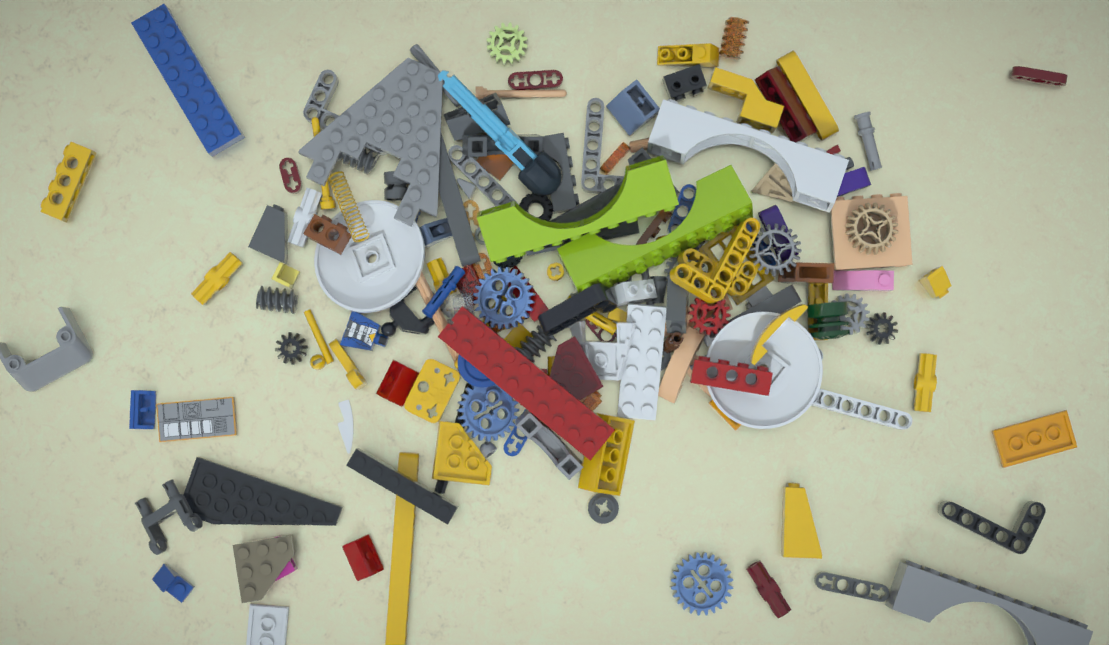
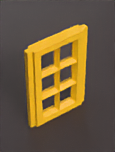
M734 226L729 232H721L714 239L701 246L698 251L718 263L719 261L711 251V248L719 243L725 251L726 246L722 240L729 235L733 236L738 226ZM738 240L737 245L743 248V243ZM749 250L746 257L749 261L754 262L757 258H750V255L755 254V251ZM729 256L728 260L731 259L734 264V259ZM760 263L756 266L757 273L762 280L755 285L751 283L750 289L745 294L737 297L731 296L736 305H739L775 279L770 271L768 275L765 274V267L761 271L758 270L761 265ZM747 267L743 269L744 274L749 270ZM720 273V279L724 281V276ZM734 285L735 290L739 292L738 287Z

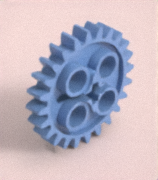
M498 267V273L495 269H491V275L484 273L486 279H479L482 285L475 286L479 292L473 293L474 296L478 297V300L473 301V303L479 304L475 311L482 312L479 318L486 317L485 324L492 321L491 327H495L498 324V329H503L504 325L506 329H510L511 324L513 327H518L517 321L521 324L524 323L522 317H530L527 311L534 310L530 307V304L536 302L531 300V297L536 294L530 293L534 286H527L530 279L526 278L523 280L524 273L517 275V269H513L511 272L510 267H506L505 271L502 267ZM499 280L503 284V287L500 291H498L495 286L496 282ZM515 288H518L520 290V296L518 298H515L513 296V290ZM501 295H505L508 298L507 301H503ZM491 298H493L496 302V305L493 309H491L488 305L489 300ZM509 305L513 308L511 316L506 314V308Z
M496 384L484 388L471 385L472 389L465 388L467 395L461 394L460 396L464 400L457 402L462 406V408L457 409V412L462 413L458 417V419L464 420L461 426H467L465 433L472 431V438L478 435V440L482 441L485 436L486 442H490L491 436L494 441H497L498 435L501 438L505 437L504 431L507 433L511 432L509 426L515 427L516 425L512 420L518 418L514 415V412L519 411V409L514 408V405L518 404L517 401H512L513 398ZM490 392L494 393L495 395L494 402H490L488 400V394ZM474 401L479 405L477 412H474L471 408ZM499 401H502L500 406L491 409L488 414H483L474 420V416L487 410L486 407H492ZM499 409H502L505 413L502 419L497 416ZM483 418L488 420V427L486 429L481 426Z
M696 552V558L689 554V561L682 558L683 565L676 564L679 571L672 572L676 575V578H672L671 581L676 585L671 586V589L677 591L673 594V597H680L677 603L681 604L684 602L682 608L685 610L687 607H690L689 613L692 614L696 610L699 616L701 611H704L707 616L708 610L711 609L715 613L716 606L722 609L721 602L728 603L725 596H732L727 592L729 589H733V586L728 585L729 582L733 581V578L727 577L731 571L724 570L727 567L726 563L720 565L722 559L718 558L714 561V554L710 558H707L706 552H704L703 557H700L699 553ZM702 565L708 566V573L705 575H700L698 572L699 567ZM691 570H694L702 581L706 580L705 585L713 594L712 598L709 597L701 586L697 587L699 583L691 574ZM687 577L693 578V585L690 587L683 585V581ZM715 580L720 582L718 590H712L710 587L711 583ZM700 592L705 594L703 602L695 600V596Z

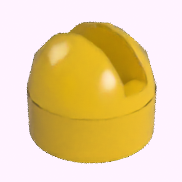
M316 354L311 357L310 365L313 369L320 370L325 367L326 361L322 355ZM321 358L322 362L313 365L314 361Z

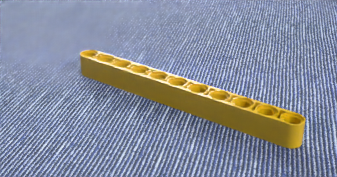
M400 452L398 471L418 482L419 453ZM397 495L395 501L385 645H406L416 506Z

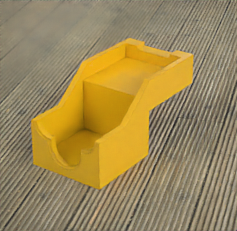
M715 67L707 89L743 100L736 122L748 124L758 130H767L772 134L778 126L784 106L765 100L752 79Z

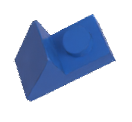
M165 563L152 578L163 593L167 591L181 603L184 602L195 587Z

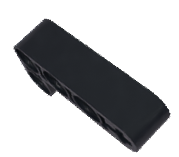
M598 283L540 314L538 320L544 335L551 336L596 311L608 313L616 309L618 305L611 289L602 283Z

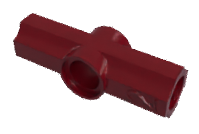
M760 560L746 568L756 584L759 594L765 602L767 601L777 618L783 617L792 610L781 594L778 584L773 577H770Z

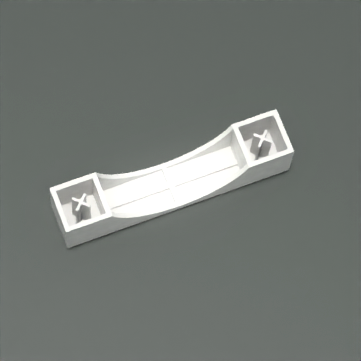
M663 99L648 141L647 153L656 156L663 155L665 159L684 164L693 155L709 147L724 144L750 147L765 154L782 170L790 185L793 201L830 213L835 204L849 162L843 155H832L826 153V150L822 148H810L804 142L798 141L795 143L789 141V138L779 135L777 137L771 135L767 130L760 129L758 131L752 129V126L742 123L740 125L734 123L730 118L723 117L722 119L716 117L712 112L705 111L703 113L697 111L693 106L686 105L685 107L679 105L675 100Z

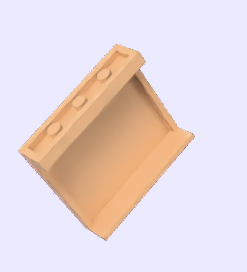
M901 193L890 194V197L876 194L871 195V198L864 199L863 196H852V200H844V197L836 198L835 204L830 211L834 271L913 265L907 196H902ZM866 203H870L871 208L873 203H877V209L884 205L883 211L885 212L890 209L891 212L888 216L895 215L896 217L891 220L892 223H898V226L893 227V229L898 230V234H892L896 241L889 240L892 246L890 248L885 246V252H881L879 249L876 255H874L873 250L867 255L866 248L860 253V245L853 248L852 246L856 242L854 240L852 242L848 241L852 234L846 235L845 233L851 230V228L845 227L847 223H852L847 219L848 216L855 217L852 211L855 209L859 212L858 206L862 205L865 208ZM868 213V216H871L874 221L883 220L876 214ZM862 216L857 224L858 232L864 228ZM879 224L876 226H870L868 230L864 231V233L868 231H873L875 233L874 230L876 229V227L879 226ZM886 225L880 229L881 240L886 235ZM869 236L861 237L866 243L876 244L875 240L873 241Z

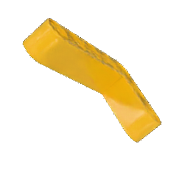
M748 218L738 225L710 278L683 263L671 269L669 274L671 281L709 304L722 300L760 230L759 221L755 218ZM746 224L751 226V232L746 229ZM738 240L743 243V248L737 245ZM729 256L734 259V265L729 263ZM678 269L683 271V278H680L678 276ZM720 273L725 275V282L720 279ZM695 279L700 282V288L695 286ZM711 289L716 291V298L712 297Z

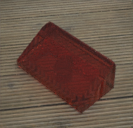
M473 264L462 268L465 274L456 284L467 308L477 305L473 301L478 300V297L474 296L473 293L479 292L475 286L482 285L479 282V277Z

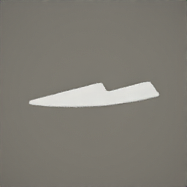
M345 400L338 403L344 419L343 422L338 423V427L347 453L350 454L353 441V416L350 402Z

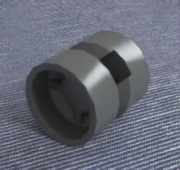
M395 171L384 172V184L387 185L384 189V199L388 201H402L408 189L406 187L408 183L393 177Z

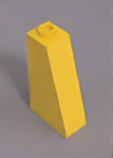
M788 483V487L783 486L781 556L822 559V552L806 490L804 487H800V483Z

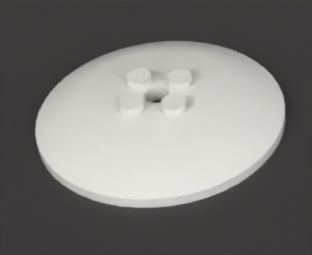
M368 200L358 202L356 205L358 209L354 207L345 213L356 209L360 210L359 214H361L365 226L357 228L353 232L365 228L368 230L367 233L370 234L369 237L361 242H354L351 237L341 255L317 243L314 257L317 280L325 294L339 306L359 313L381 311L401 301L417 283L425 260L424 239L416 221L410 227L394 219L399 206L386 201ZM341 211L332 218L331 223L337 225L339 222L347 227ZM359 211L350 213L346 217L357 214ZM356 215V216H354V217H351L349 220H353V219H355V218H358V217H360V215ZM362 219L352 221L350 224L360 222ZM361 222V223H359V224H356V225L352 226L351 228H356V227H358V226H361V225L363 224V222ZM363 230V231H361V232H358V233L355 234L354 236H356V235H358V234H360V233H364V232H366L367 230ZM339 234L335 235L334 240L339 237ZM368 234L356 237L355 239L365 238ZM372 254H376L375 262L369 263V257Z
M754 312L734 319L719 331L713 339L706 356L710 357L712 362H718V359L730 361L729 365L737 366L738 362L749 364V368L757 369V366L765 364L769 368L768 371L773 372L769 396L707 386L717 407L727 417L747 427L771 429L793 422L812 405L821 386L823 366L819 348L810 333L801 324L792 321L789 317L762 345L767 350L765 355L755 365L750 362L752 350L758 337L766 326L780 315L778 313ZM709 367L707 369V376L715 377L718 372L717 368ZM729 370L726 374V378L730 381L737 377L735 370ZM750 373L746 376L748 384H753L756 381L755 374Z

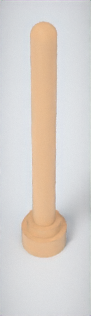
M476 86V97L478 100L495 92L499 98L565 97L567 95L564 89L487 90L483 86Z

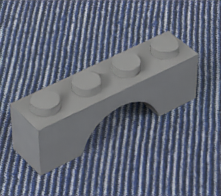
M526 410L515 420V424L520 431L548 455L568 480L583 468L582 461L546 424L530 411Z

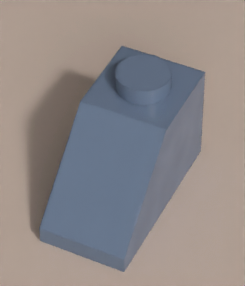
M447 218L424 224L420 227L425 248L453 237Z

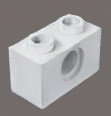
M653 279L622 282L610 288L618 306L628 305V303H646L657 298Z

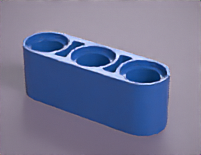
M687 184L682 187L678 196L679 205L675 206L668 225V234L671 233L672 226H679L687 217V215L684 217L679 216L677 209L684 207L688 213L690 212L696 196L695 186ZM687 189L691 190L694 194L690 199L685 198L683 192Z

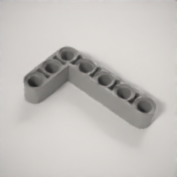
M332 70L321 72L303 110L305 119L311 124V118L308 116L309 112L317 110L318 114L316 117L319 119L320 128L322 129L327 127L326 120L328 118L336 119L339 117V115L327 110L339 83L338 77ZM327 76L334 77L333 82L330 84L324 83ZM319 93H325L326 97L323 101L316 100ZM369 144L366 145V149L373 150V152L379 153V155L388 154Z
M592 98L587 104L581 178L583 191L593 194H600L607 190L603 185L605 181L610 180L616 185L623 181L624 176L599 174L604 119V103L599 98ZM592 104H598L600 105L601 110L598 112H593L590 109V106ZM595 122L600 128L597 131H592L589 125ZM594 141L598 144V148L590 150L587 144ZM593 160L597 166L594 169H589L586 166V162ZM587 179H592L595 182V186L587 188L584 182Z
M454 145L449 149L448 156L450 161L495 206L516 201L473 157L462 154L460 159L452 158L454 151L462 152L461 146ZM468 164L476 166V170L473 173L466 172L465 168ZM483 177L489 179V184L485 187L479 185V180ZM495 191L503 193V197L500 200L492 198V194ZM479 227L475 231V238L479 244L485 245V242L478 237L481 232Z

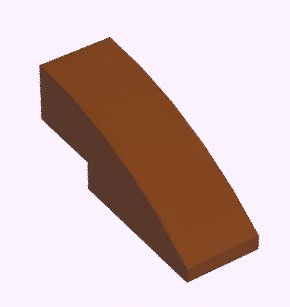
M796 262V267L791 264L788 265L791 269L790 272L783 268L784 274L780 275L779 272L778 282L834 283L835 264Z

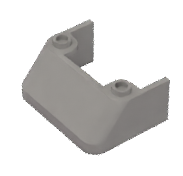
M58 308L66 323V326L59 329L56 335L60 347L29 364H26L21 356L12 355L6 343L0 342V359L5 369L24 390L30 392L37 391L91 361L93 357L92 349L70 308Z

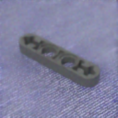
M819 572L814 578L815 585L826 591L878 602L886 601L890 595L889 589L880 583L828 572ZM826 576L827 580L833 581L832 577H836L833 582V589L829 583H824V586H821L819 578ZM841 579L846 580L848 583L845 590H839L837 587V583ZM860 583L866 585V592L864 594H858L856 591V587ZM870 585H873V590L878 591L880 590V588H882V591L885 592V595H881L880 598H878L877 594L871 593V597L868 596L871 591Z

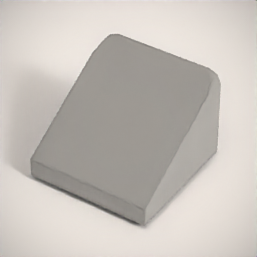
M461 178L457 179V183L471 201L476 186Z

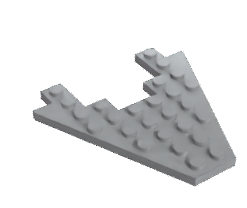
M411 58L403 61L299 150L298 153L314 161L306 178L325 186L341 153L359 161L366 145L369 144L401 159L393 177L410 184L394 219L412 227L420 210L437 217L443 79L439 81L438 78L440 72Z

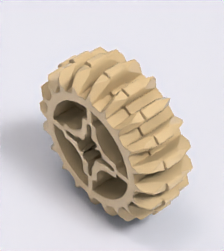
M866 203L865 208L862 205L858 206L859 212L855 209L852 211L855 217L848 216L847 219L852 223H847L845 227L851 228V230L845 233L846 235L852 234L848 241L852 242L854 240L856 242L853 244V248L860 245V253L866 248L867 255L872 250L874 255H876L879 249L881 252H885V246L888 248L892 246L889 240L896 241L892 234H898V230L893 229V227L898 226V223H892L891 220L896 217L895 215L889 217L888 214L891 210L888 209L884 212V205L877 209V203H873L872 208L870 203ZM868 213L876 214L883 220L874 221L871 216H868ZM862 216L864 228L858 232L857 224ZM879 224V226L876 227V229L874 230L875 233L873 231H868L864 233V231L868 230L870 226H876ZM886 225V235L881 240L880 229ZM869 236L873 241L875 240L876 244L866 243L861 237Z

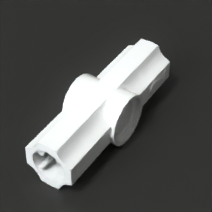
M306 188L301 205L295 212L294 224L287 242L304 247L308 237L303 233L314 214L317 215L316 211L322 198L321 192Z

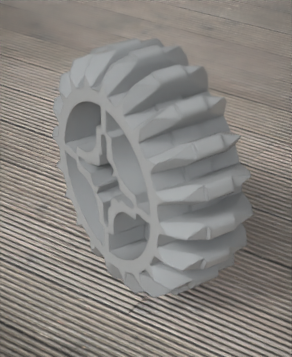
M768 224V231L766 232L761 227L762 235L757 234L758 240H754L752 243L756 244L755 247H750L749 249L750 251H755V254L750 255V258H757L753 263L755 265L761 264L758 268L759 271L765 267V274L767 275L769 270H773V276H776V270H779L780 275H783V268L790 272L791 269L788 265L791 264L796 267L793 259L800 260V257L796 256L795 253L802 252L801 249H796L795 247L800 245L801 242L793 241L798 237L797 234L791 237L790 234L793 231L791 228L787 233L784 232L786 229L785 225H782L781 230H778V224H775L774 230H771V226ZM774 234L785 236L790 243L778 244ZM768 236L770 241L769 247L759 251L762 240ZM772 240H774V244L777 247L782 248L781 251H778V260L773 252H767L772 248ZM792 248L789 259L782 264L781 253ZM773 256L777 266L766 264L761 257Z

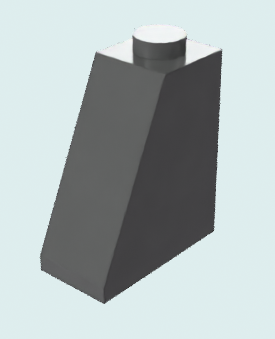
M274 204L273 207L267 205L248 247L286 264L288 261V215L283 212L284 208Z
M668 272L667 333H686L689 292L671 281L670 272ZM678 273V276L683 278L684 273Z

